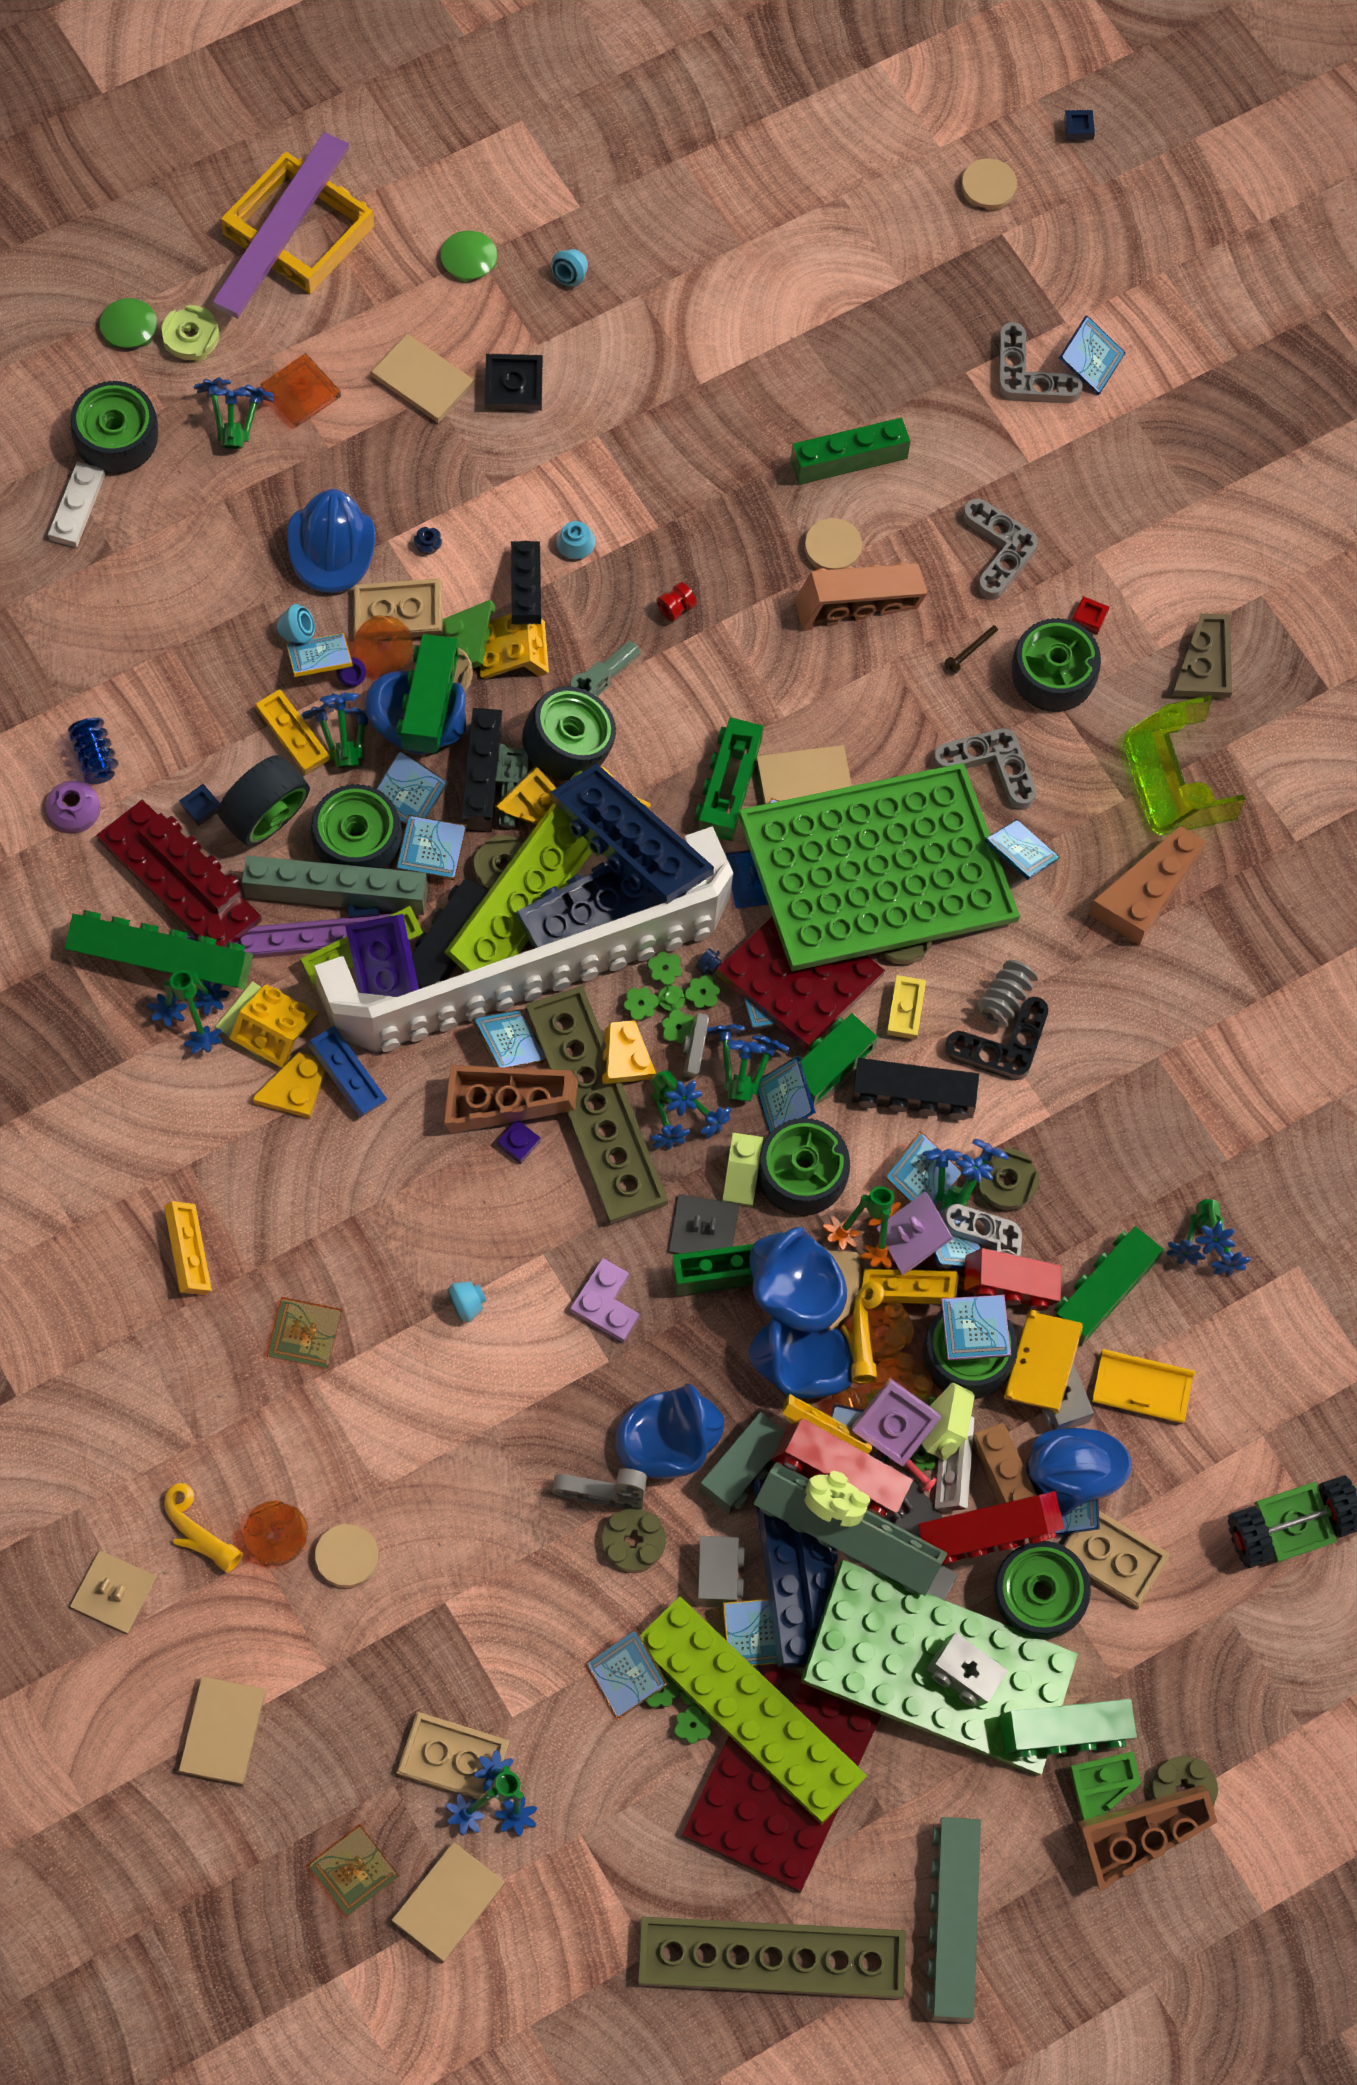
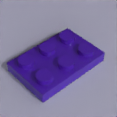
M403 914L345 925L359 993L399 997L419 990Z

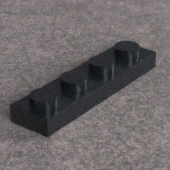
M511 541L512 624H541L540 541Z

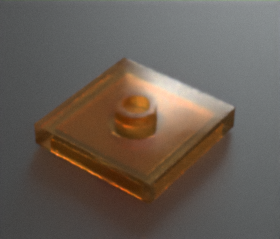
M304 353L260 383L263 391L273 393V403L295 427H298L341 397V391L307 353Z

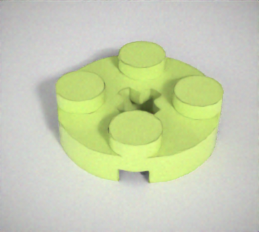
M196 305L184 306L185 309L177 312L176 309L171 311L165 317L161 329L165 349L175 357L183 360H193L195 362L205 360L219 342V328L213 314L209 310ZM191 328L195 329L196 335L193 337H187L183 333L184 331L189 332Z
M832 1471L829 1475L813 1476L808 1481L804 1493L807 1494L804 1501L814 1514L828 1522L831 1521L832 1517L842 1520L840 1526L845 1527L858 1525L862 1521L870 1502L867 1494L848 1483L847 1477L837 1471Z

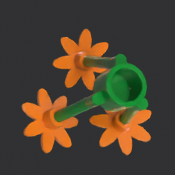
M882 1186L874 1187L869 1195H862L859 1205L848 1219L840 1224L838 1219L832 1216L830 1219L831 1225L824 1224L822 1226L826 1232L830 1233L827 1237V1242L833 1243L838 1240V1247L842 1251L846 1249V1245L856 1248L858 1245L853 1238L858 1237L860 1233L856 1230H851V1226L864 1208H867L869 1215L873 1217L869 1221V1226L881 1224L880 1237L876 1248L869 1245L865 1246V1250L868 1253L862 1254L861 1258L871 1260L870 1265L872 1267L878 1266L881 1262L884 1267L890 1268L892 1266L891 1262H895L888 1249V1245H886L888 1219L900 1210L901 1203L896 1202L893 1204L894 1192Z

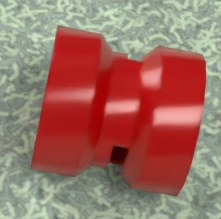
M683 582L673 586L670 593H663L656 599L659 609L671 622L679 619L683 611H690L697 606L695 595Z

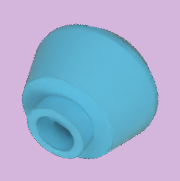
M576 249L559 251L552 258V272L560 283L575 287L583 282L588 269V262L585 255Z
M572 521L567 523L558 532L556 546L563 556L570 559H582L593 551L595 536L586 524L580 521Z
M294 604L280 615L277 630L279 635L286 641L304 644L308 643L314 635L315 624L307 608Z
M471 1281L451 1283L448 1288L449 1297L461 1321L471 1322L483 1310L482 1303L486 1302V1298L479 1284L473 1286Z

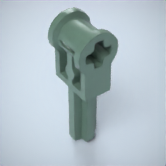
M627 642L604 663L598 661L585 673L575 675L571 680L570 686L585 689V691H589L598 697L611 685V679L640 655V649L636 643Z
M500 743L496 788H502V799L528 774L529 758L523 748L506 747L505 744ZM499 811V826L504 828L515 827L517 818Z

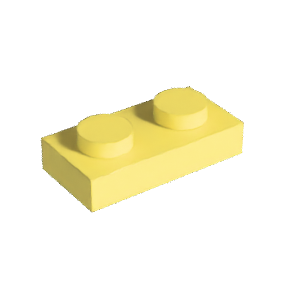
M896 975L887 1035L917 1040L926 980Z

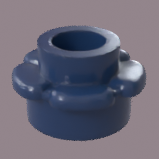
M420 528L413 540L418 550L427 555L435 553L442 545L441 533L436 528Z
M710 948L705 951L696 965V968L702 972V975H706L707 972L711 975L715 973L722 963V960L718 958L720 951L715 952Z

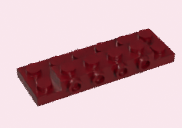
M143 799L97 834L98 842L197 939L199 935L217 939L216 945L227 947V942H237L249 930L262 922L261 915L241 896L240 889L242 886L237 878L232 874L226 877L220 871L222 867L219 861L211 854L206 857L200 851L202 847L194 836L186 837L180 832L182 830L181 825L173 816L166 818L162 813L157 814Z

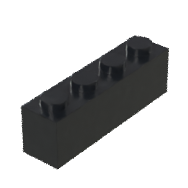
M473 708L462 810V825L465 826L467 831L492 832L498 757L503 726L502 710Z
M464 878L460 886L456 884L452 888L447 899L449 902L444 909L439 908L436 911L431 922L433 924L428 933L424 931L416 942L415 947L417 949L412 954L419 989L448 979L457 964L444 952L489 892L467 878Z
M858 1058L852 1103H858L859 1106L864 1108L882 1106L889 1107L894 1112L912 1110L919 1111L920 1114L925 1116L943 1114L949 1115L955 1120H965L974 1116L979 1073Z

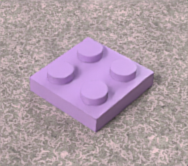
M889 1378L853 1424L852 1431L903 1467L939 1422L941 1415Z

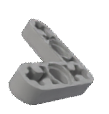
M1009 322L1002 327L999 338V392L1002 397L1013 401L1073 403L1079 399L1083 385L1080 378L1076 375L1026 372V331L1024 327L1016 322ZM1009 333L1015 334V347H1010L1011 338ZM1009 356H1014L1019 359L1020 364L1010 366L1005 362V359ZM1010 376H1015L1014 385L1016 389H1010ZM1037 382H1043L1048 386V390L1038 392L1033 388V385ZM1054 384H1057L1056 392H1053ZM1071 385L1072 392H1067L1065 386Z
M972 499L966 504L963 519L965 523L1003 548L981 575L978 590L984 598L994 600L1003 595L1033 557L1037 549L1038 538L1033 531L982 499ZM982 511V515L972 516V512ZM989 517H992L988 525H985V522L989 520ZM1002 523L1008 527L1009 531L1005 534H998L993 530V526ZM1025 541L1030 542V543H1029V546H1028V545H1025V546L1022 548V550L1020 551V555H1019V554L1017 553V551H1018L1020 542H1021V543H1024ZM1004 559H1011L1015 562L1016 567L1012 570H1006L1001 566L1000 562ZM996 575L1000 576L997 586H993L991 589L987 587V583L991 584L995 580Z
M1003 728L944 743L936 749L934 756L936 768L964 763L966 769L995 762L1010 804L1020 810L1028 809L1033 805L1036 788L1018 739L1011 730ZM999 739H1003L1005 743H1008V747L1004 748L1002 744H998ZM971 745H978L983 749L984 753L979 757H974L968 753L967 748ZM989 747H993L991 753L989 752ZM959 749L962 750L963 760H961V755H958ZM943 754L953 757L952 762L948 763L946 759H942ZM1009 763H1015L1020 767L1021 772L1017 775H1011L1006 772L1005 766ZM1021 782L1020 787L1022 792L1024 794L1028 793L1027 799H1023L1021 796H1017V783Z
M960 1204L951 1205L942 1209L939 1213L952 1236L988 1246L990 1250L1016 1256L1021 1255L1022 1232L1015 1222ZM976 1220H980L984 1224L986 1230L984 1235L976 1231Z
M619 1469L616 1484L567 1474H557L554 1476L552 1493L564 1498L620 1509H642L647 1475L634 1469Z

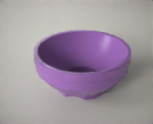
M72 780L60 783L54 787L48 794L45 807L49 822L56 829L65 833H80L89 829L97 821L101 808L99 798L91 786L84 782ZM67 794H77L80 797V801L76 806L68 807L63 804V798Z

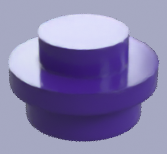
M351 657L353 666L336 669V675L343 685L355 687L364 681L366 668L362 661Z

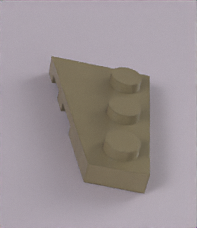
M1201 613L1172 696L1231 698L1230 615Z

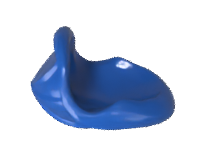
M338 489L320 492L307 503L304 509H300L292 515L287 530V548L291 565L297 577L308 587L327 593L348 590L364 577L374 554L375 526L372 519L367 514L361 512L358 504L348 494Z
M394 671L380 676L372 683L365 698V712L371 725L385 739L401 749L402 740L401 737H397V725L399 719H404L405 712H402L404 694H409L411 687H408L409 671ZM453 683L439 747L448 746L458 741L466 731V696L463 687L459 683ZM405 750L417 755L428 754L427 752Z
M796 1227L785 1233L770 1234L754 1243L750 1254V1270L754 1279L753 1294L757 1304L767 1314L789 1327L807 1332L824 1330L840 1317L847 1301L845 1278L834 1257L805 1231V1228Z
M771 1317L770 1323L757 1333L748 1349L749 1358L755 1370L768 1381L775 1384L787 1396L791 1394L800 1399L826 1397L840 1393L853 1384L851 1376L853 1359L849 1343L844 1333L837 1328L831 1331L824 1329L816 1332H807L789 1327Z
M688 1383L671 1391L648 1396L634 1405L620 1420L615 1434L617 1456L625 1468L641 1471L647 1475V1478H676L692 1474L703 1465L707 1453L719 1442L724 1430V1416L711 1401L702 1397L699 1391Z
M1085 1428L1055 1429L1043 1433L1032 1445L1027 1461V1474L1036 1494L1040 1495L1056 1491L1062 1517L1068 1515L1084 1503L1112 1495L1125 1484L1132 1470L1130 1454L1119 1440L1105 1432Z

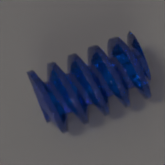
M100 717L76 721L68 728L70 740L73 742L74 751L77 753V760L80 762L81 771L84 773V780L88 784H101L109 781L115 775L113 770L119 765L118 760L113 758L115 756L114 749L109 748L112 743L109 738H106L108 731L102 728L104 720Z

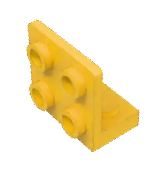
M511 613L489 621L488 628L491 631L489 639L485 644L486 652L483 665L480 666V676L482 678L488 679L523 666L537 676L549 673L544 620L541 619V624H512Z
M264 985L240 1010L229 1039L282 1068L289 1059L296 1039L316 1018L317 1012L310 1009L306 1004L283 994L279 989Z

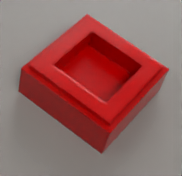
M1083 596L1072 618V622L1079 623L1089 632L1098 635L1110 607Z

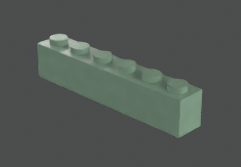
M247 855L242 878L245 898L341 908H348V905H354V908L362 909L378 907L379 911L392 913L411 906L414 915L423 916L425 914L428 894L427 876L423 872Z
M778 1462L775 1463L754 1502V1505L758 1506L764 1514L786 1521L795 1531L806 1532L814 1536L825 1547H834L842 1551L853 1562L864 1563L870 1566L879 1576L898 1581L909 1592L914 1594L920 1593L926 1596L948 1554L947 1552L866 1510L862 1521L858 1525L850 1527L840 1526L842 1520H837L833 1517L830 1522L821 1519L807 1507L804 1501L807 1495L804 1493V1490L810 1479Z
M941 1817L939 1826H933L932 1846H938L937 1859H932L931 1879L937 1880L936 1892L931 1891L930 1912H935V1925H929L928 1944L934 1945V1958H928L927 1978H933L932 1992L927 1991L926 2012H931V2021L971 2024L974 2020L981 1819Z

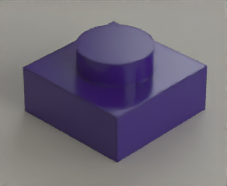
M517 1121L497 1141V1146L522 1164L541 1142V1138L523 1123Z

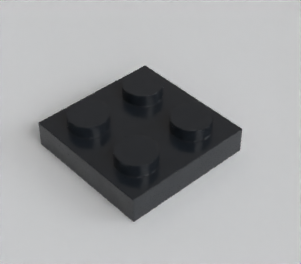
M486 354L485 409L542 411L543 355Z

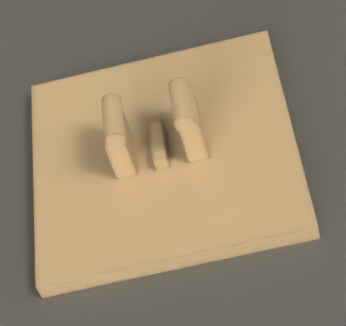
M99 1550L70 1608L128 1634L157 1576Z

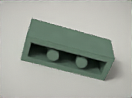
M760 1412L702 1480L699 1492L728 1515L734 1508L740 1510L749 1500L751 1495L748 1492L754 1486L753 1484L758 1479L767 1478L770 1472L768 1468L773 1463L771 1458L785 1431Z

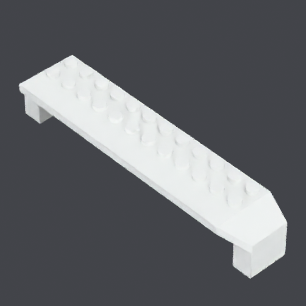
M713 826L686 835L684 841L714 866V875L687 891L685 896L674 899L668 904L662 903L399 997L358 993L344 956L315 965L317 991L331 1026L336 1027L345 1041L374 1053L379 1051L389 1052L398 1048L401 1043L410 1040L412 1042L423 1040L432 1032L451 1030L463 1021H476V1018L484 1017L486 1013L494 1010L505 1011L511 1008L514 1003L523 1000H536L542 993L551 990L561 991L569 987L573 982L579 980L589 981L596 978L601 972L607 970L617 971L632 961H645L652 958L655 953L663 950L674 951L680 948L683 943L692 940L702 941L708 938L711 933H714L729 901L733 871Z

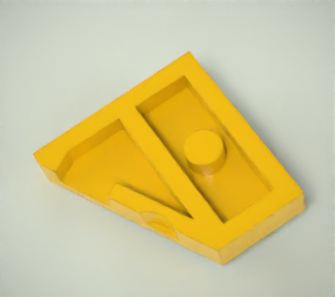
M535 767L494 807L498 811L537 825L553 804L550 792L556 789V787L538 767Z
M635 1020L610 1023L605 1028L604 1034L606 1048L603 1052V1060L607 1061L606 1072L602 1075L603 1084L651 1079L656 1074V1071Z
M299 1052L254 1096V1104L311 1119L326 1070L317 1057Z

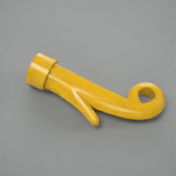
M876 1281L865 1284L858 1291L854 1304L852 1331L846 1325L841 1327L852 1354V1382L857 1384H869L877 1380L868 1322V1309L879 1306L884 1299L883 1287Z
M185 1483L172 1485L165 1494V1511L174 1525L188 1538H176L173 1540V1544L192 1549L207 1556L225 1573L233 1571L240 1563L243 1553L232 1544H226L182 1512L193 1503V1490ZM184 1493V1501L176 1504L175 1499L177 1495Z

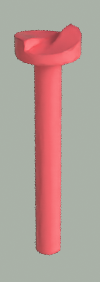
M910 1459L905 1463V1466L924 1485L922 1488L923 1492H929L936 1485L937 1479L934 1477L930 1481Z

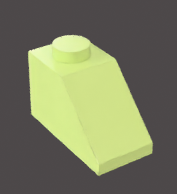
M740 1133L732 1134L722 1201L753 1207L763 1137Z
M952 1382L930 1405L932 1409L941 1415V1419L921 1443L926 1452L947 1460L967 1440L975 1397L972 1391Z

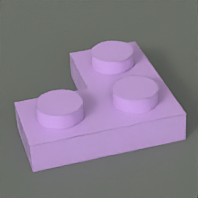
M602 1258L570 1308V1312L624 1343L640 1318L638 1312L615 1300L628 1280L629 1273Z

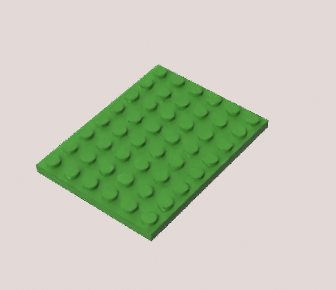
M964 763L739 810L738 817L791 971L1018 922L1020 918L995 846L988 839L991 835Z

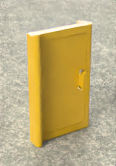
M1035 1310L1028 1311L1018 1345L1016 1362L1010 1373L1004 1399L1050 1409L1055 1414H1058L1083 1324L1040 1314Z
M1102 1349L1091 1402L1184 1424L1192 1380L1196 1372L1195 1370Z

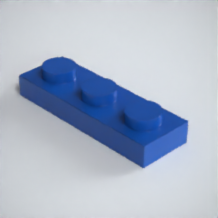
M335 1026L330 1027L308 1042L307 1045L360 1118L386 1102V1096Z

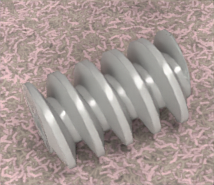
M1007 960L1003 964V969L996 974V979H993L990 983V988L985 990L984 997H981L977 1002L980 1013L995 1026L1006 1028L1008 1022L1005 1018L1012 1019L1015 1016L1011 1009L1018 1010L1021 1007L1018 1000L1024 1001L1027 998L1024 990L1031 991L1034 988L1030 981H1038L1036 973L1022 962Z

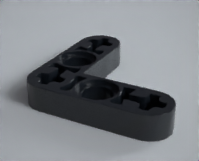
M1030 997L1023 1002L1009 1046L964 1031H955L946 1039L945 1053L949 1059L1011 1080H1021L1029 1073L1048 1015V1005L1039 997ZM1037 1007L1039 1008V1014L1036 1015L1034 1024H1029V1010ZM1021 1032H1028L1033 1036L1034 1042L1030 1045H1023L1018 1041L1017 1035ZM957 1041L963 1042L964 1048L960 1052L954 1050ZM976 1045L974 1057H971L972 1046ZM984 1049H990L996 1054V1059L993 1062H985L980 1058L979 1053ZM1002 1054L1006 1055L1003 1067L999 1066ZM1015 1059L1021 1061L1022 1067L1018 1071L1012 1069V1063L1015 1062Z

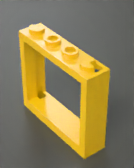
M285 151L221 218L223 235L247 250L258 231L245 222L288 177L293 180L304 161L301 158L298 160ZM329 180L318 195V198L355 223L313 268H310L284 249L271 267L309 294L321 284L374 227L373 210L366 206V202L358 201L344 187L336 186Z

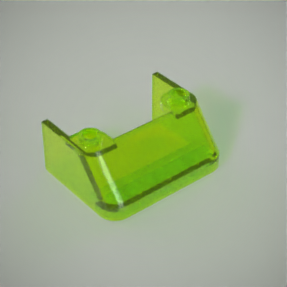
M1211 695L1167 704L1131 727L1125 734L1123 741L1124 749L1149 826L1152 831L1159 835H1169L1180 826L1187 830L1238 820L1244 805V794L1215 800L1211 788L1205 783L1193 782L1185 784L1169 735L1180 732L1186 725L1206 721L1212 703Z

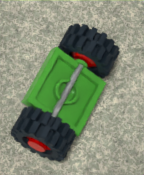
M1346 1475L1322 1482L1319 1486H1317L1315 1481L1254 1502L1255 1506L1228 1515L1229 1533L1232 1535V1543L1236 1546L1235 1550L1236 1553H1239V1559L1249 1569L1274 1559L1277 1563L1336 1543L1337 1539L1335 1536L1340 1538L1357 1532L1356 1488L1354 1485L1352 1486V1481Z

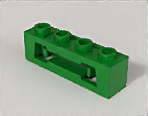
M730 717L727 727L721 726L717 743L722 745L719 753H713L710 763V769L714 770L711 779L706 778L702 791V795L706 796L704 805L698 804L694 821L699 822L698 831L713 826L718 838L733 841L739 821L738 813L743 807L762 742L763 725ZM734 747L732 758L742 761L731 795L730 808L732 809L730 814H728L729 800L719 797L730 764V748ZM745 749H749L748 754H744Z

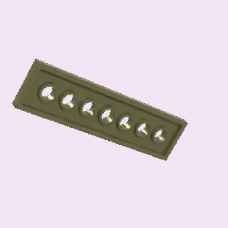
M580 986L526 1004L528 1017L548 1068L551 1070H571L576 1078L580 1072L589 1071L595 1077L590 1083H582L578 1080L575 1110L566 1113L609 1223L613 1224L668 1205V1198L622 1083L603 1084L602 1075L606 1072L607 1061L603 1060L606 1043L584 987ZM561 1018H569L573 1022V1026L568 1030H562L557 1027L556 1022ZM578 1044L584 1049V1052L580 1056L574 1057L569 1055L566 1050L570 1045ZM592 1098H600L604 1101L605 1106L600 1110H593L587 1103ZM608 1124L613 1126L616 1132L611 1137H603L599 1134L598 1129L602 1125ZM617 1151L622 1152L627 1159L622 1164H614L609 1160L610 1154ZM624 1179H632L637 1183V1188L634 1191L626 1192L621 1189L620 1183Z
M642 1916L638 1986L903 1999L906 1930ZM676 1944L682 1949L683 1955L678 1961L672 1962L665 1958L663 1950L667 1945ZM701 1946H710L714 1949L716 1957L712 1962L703 1963L697 1958L696 1952ZM736 1947L744 1948L749 1955L748 1961L743 1965L734 1964L730 1959L732 1949ZM768 1949H775L781 1954L782 1961L775 1967L768 1966L763 1961V1953ZM801 1951H809L813 1954L815 1963L810 1968H802L796 1962V1955ZM839 1952L846 1956L848 1960L846 1968L836 1970L831 1967L829 1957L833 1953ZM868 1954L876 1955L881 1962L880 1968L875 1972L867 1971L862 1965V1958Z

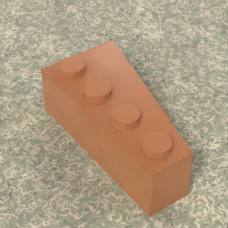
M900 562L888 566L873 564L862 568L847 566L836 570L820 568L811 571L794 603L802 631L812 630V624L826 622V626L837 625L838 620L845 617L854 616L855 621L866 619L876 611H880L881 615L916 609L919 608L928 593L919 563L907 564L906 562Z
M1178 827L1094 899L1089 915L1140 946L1200 858L1206 841L1184 827Z
M451 1065L444 1125L451 1134L574 1111L578 1080L571 1070Z
M1200 1785L1079 1821L1078 1825L1096 1885L1100 1891H1103L1111 1886L1110 1884L1128 1876L1150 1860H1155L1177 1844L1187 1841L1217 1823V1818L1209 1791L1204 1785Z

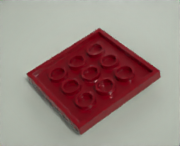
M771 917L717 968L715 975L740 996L748 999L770 1018L776 1026L807 1050L814 1041L821 1037L883 977L885 970L870 957L864 955L791 971L774 919Z

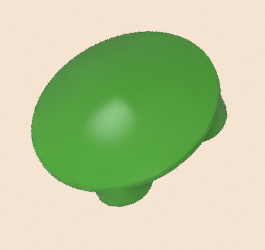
M471 230L457 232L451 235L442 246V264L459 282L468 283L472 279L483 277L496 266V247L489 237L480 232Z
M124 298L111 303L105 308L100 318L101 332L111 347L134 348L147 346L151 343L152 336L157 327V318L153 309L147 303L134 298Z

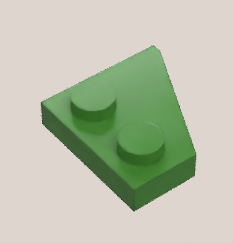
M491 600L442 619L444 637L458 638V647L468 655L472 663V669L483 665L486 652L485 644L489 639L491 631L488 628L490 614L495 613L496 609L495 603Z
M1134 1751L1069 1766L1082 1821L1105 1814L1141 1784Z

